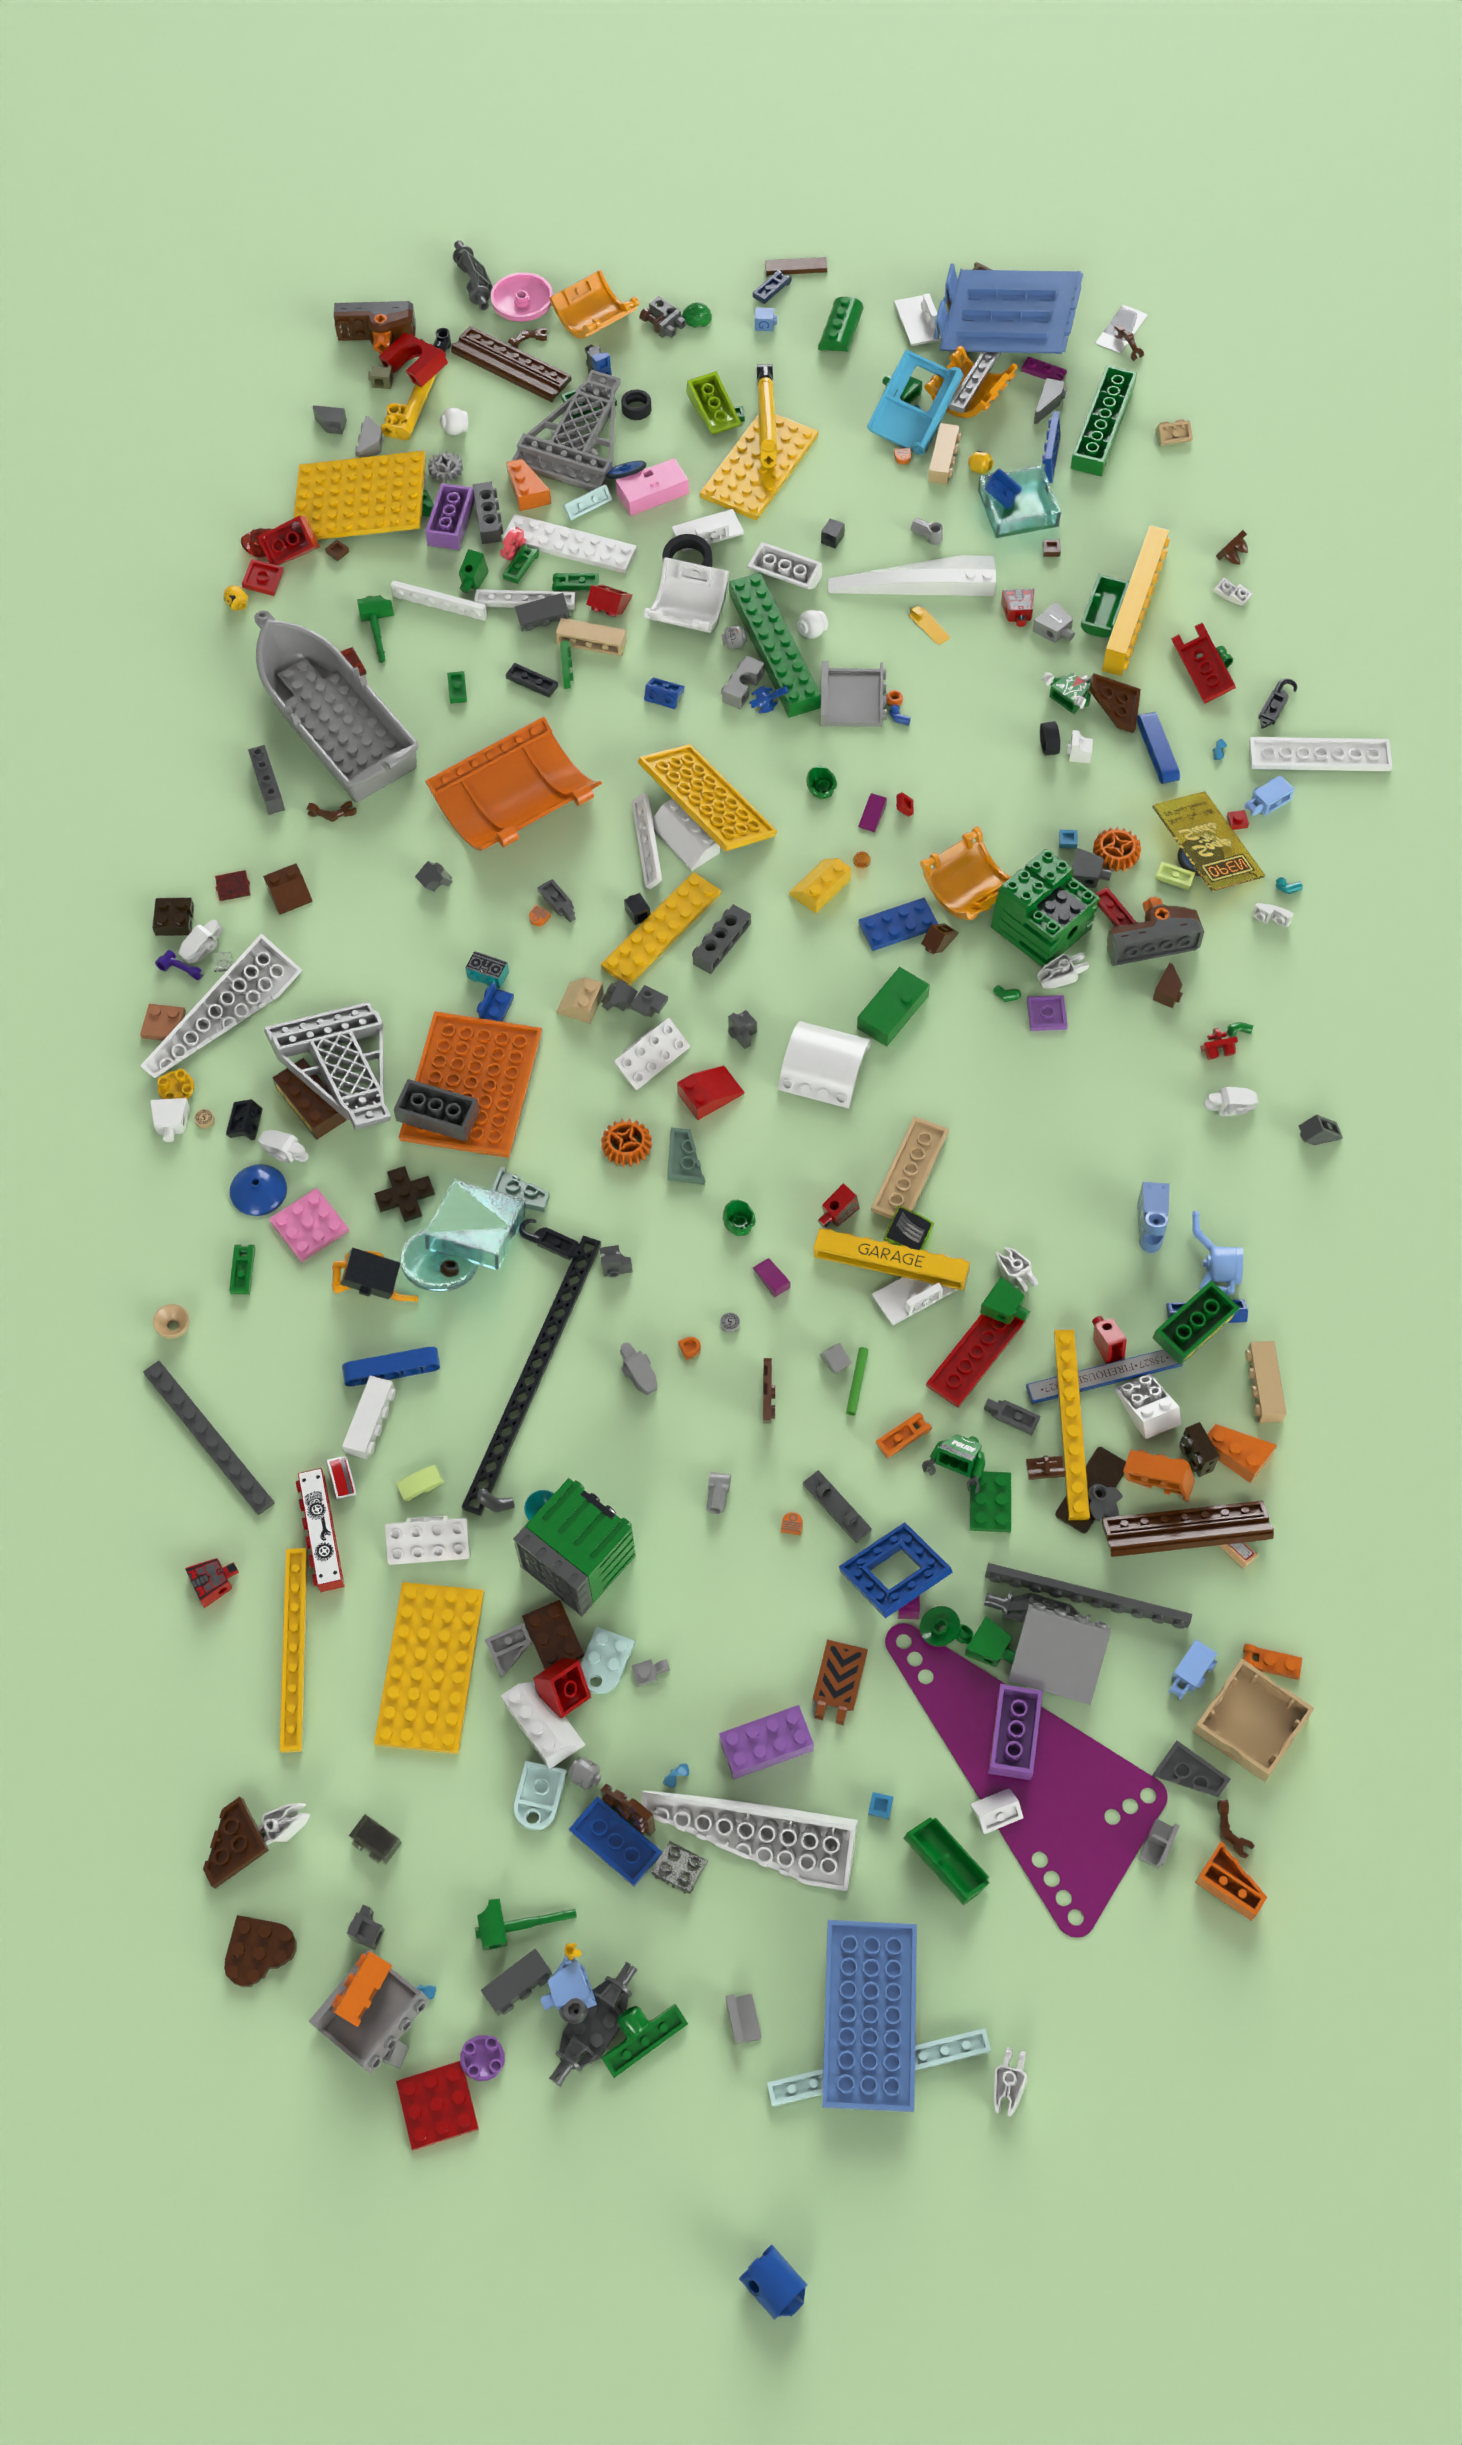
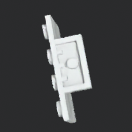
M930 294L894 301L911 346L941 340L940 334L938 339H934L937 312Z
M733 509L672 526L675 537L682 534H694L702 537L708 544L744 534ZM685 548L681 550L685 552L688 550H692V548Z
M667 1018L622 1051V1055L614 1060V1063L633 1089L638 1090L689 1049L690 1045L672 1020Z
M902 1277L874 1292L872 1297L891 1325H895L957 1291V1289L941 1286L940 1283L931 1284Z
M448 1515L407 1518L406 1522L385 1525L389 1565L470 1558L467 1518L448 1519Z

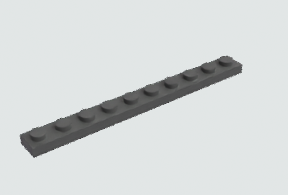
M157 1361L143 1371L147 1379L259 1516L275 1504L164 1365Z
M988 1563L985 1577L989 1578L992 1582L999 1583L1002 1581L1009 1583L1012 1587L1020 1588L1022 1586L1029 1588L1032 1592H1046L1055 1598H1070L1075 1603L1085 1602L1095 1608L1105 1607L1115 1613L1125 1612L1135 1618L1145 1617L1152 1619L1155 1623L1162 1624L1165 1622L1172 1624L1173 1627L1179 1629L1188 1628L1192 1619L1191 1613Z

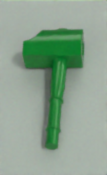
M381 595L357 599L361 622L370 620L379 662L383 663L386 659L378 619L394 616L391 600L384 599Z
M491 1899L488 1902L487 1908L477 1915L479 1927L475 1928L476 1939L481 1938L483 1951L507 1946L506 1933L577 1918L576 1909L562 1910L561 1912L504 1922L500 1899Z

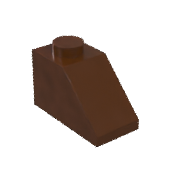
M945 923L931 925L921 944L931 954L941 953L957 937L959 932Z
M1169 963L1153 996L1154 1001L1173 1008L1176 1002L1179 1003L1183 996L1181 992L1182 982L1172 963Z

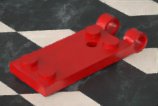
M1202 622L1194 626L1199 636L1198 638L1186 644L1183 643L1180 635L1171 639L1204 704L1235 689L1236 686ZM1198 654H1203L1202 657L1197 658Z

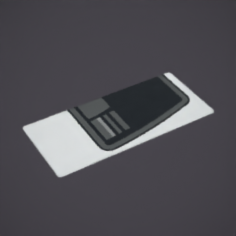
M1122 305L1096 341V344L1121 353L1128 342L1125 338L1115 337V334L1118 332L1114 329V326L1121 324L1126 332H1132L1134 335L1147 317V314Z

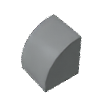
M840 1343L819 1354L825 1365L833 1373H837L852 1364Z
M397 2040L395 2047L385 2055L382 2062L401 2069L409 2046Z

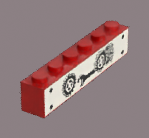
M322 1468L298 1473L299 1480L296 1481V1488L298 1493L301 1492L302 1499H299L301 1511L305 1512L302 1523L304 1530H308L309 1535L305 1537L307 1548H311L312 1555H309V1563L311 1568L314 1567L315 1574H312L314 1587L318 1586L320 1592L345 1587L325 1474Z

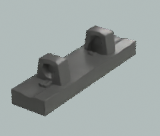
M819 1470L803 1482V1486L855 1543L871 1532L872 1528ZM828 1489L830 1492L823 1496L824 1492Z

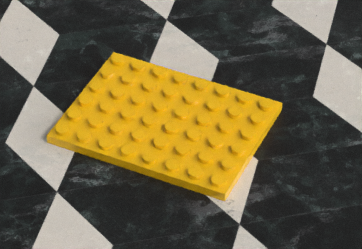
M425 451L300 464L294 518L299 515L306 516L317 540L421 529L426 461Z

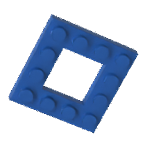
M905 1522L839 1566L840 1572L884 1618H887L953 1573L951 1567ZM902 1550L920 1569L891 1589H888L871 1570Z

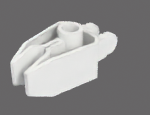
M213 919L204 927L197 925L182 942L179 955L189 965L201 961L217 947L218 942L216 939L223 931L219 922Z
M1081 952L1071 957L1063 953L1046 964L1037 974L1042 987L1053 989L1076 982L1078 979L1077 974L1090 967L1088 962H1082L1074 966L1085 958L1084 953Z
M1224 1087L1219 1093H1210L1207 1100L1204 1102V1108L1218 1111L1221 1116L1246 1114L1255 1109V1105L1259 1102L1257 1094L1248 1088Z
M268 1130L264 1131L258 1139L261 1147L269 1155L282 1162L290 1164L293 1159L305 1162L309 1158L304 1146L300 1145L297 1142L298 1139L292 1134Z
M1008 1247L1004 1248L1005 1256L998 1251L996 1252L997 1264L1002 1276L1015 1288L1018 1287L1022 1292H1026L1028 1287L1025 1282L1028 1281L1034 1287L1038 1285L1036 1277L1032 1274L1031 1262L1019 1252Z
M305 1803L284 1805L263 1814L262 1824L258 1826L261 1834L266 1832L267 1836L263 1838L266 1845L273 1842H287L305 1826L310 1814L301 1813L298 1815L306 1806Z
M1007 2047L1003 2065L995 2068L994 2105L996 2113L1000 2114L1003 2099L1007 2097L1010 2101L1007 2116L1011 2117L1019 2105L1029 2077L1023 2071L1026 2052H1020L1017 2069L1011 2068L1009 2066L1013 2052L1012 2048Z

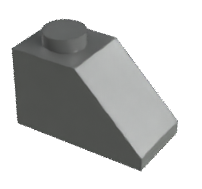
M313 405L315 420L327 433L343 434L347 421L344 408Z
M1315 1115L1299 1125L1302 1140L1312 1145L1333 1142L1343 1138L1337 1122L1320 1115Z

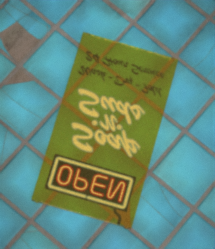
M1205 791L1153 804L1152 808L1211 892L1264 878L1265 874Z

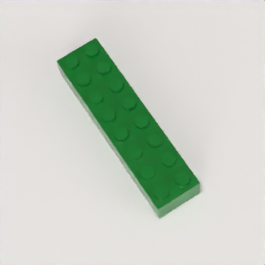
M1106 365L1072 454L1070 469L1102 477L1133 393L1137 372Z

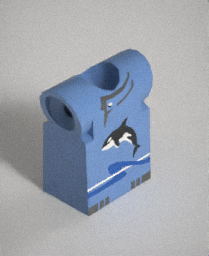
M1142 1182L1137 1202L1140 1232L1139 1243L1141 1248L1148 1253L1157 1252L1163 1243L1169 1213L1170 1184Z

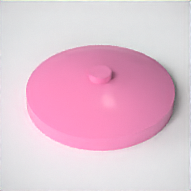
M514 273L503 277L494 285L491 291V303L495 312L507 320L517 322L531 321L541 317L550 309L552 304L549 297L553 296L550 284L541 276L532 273Z

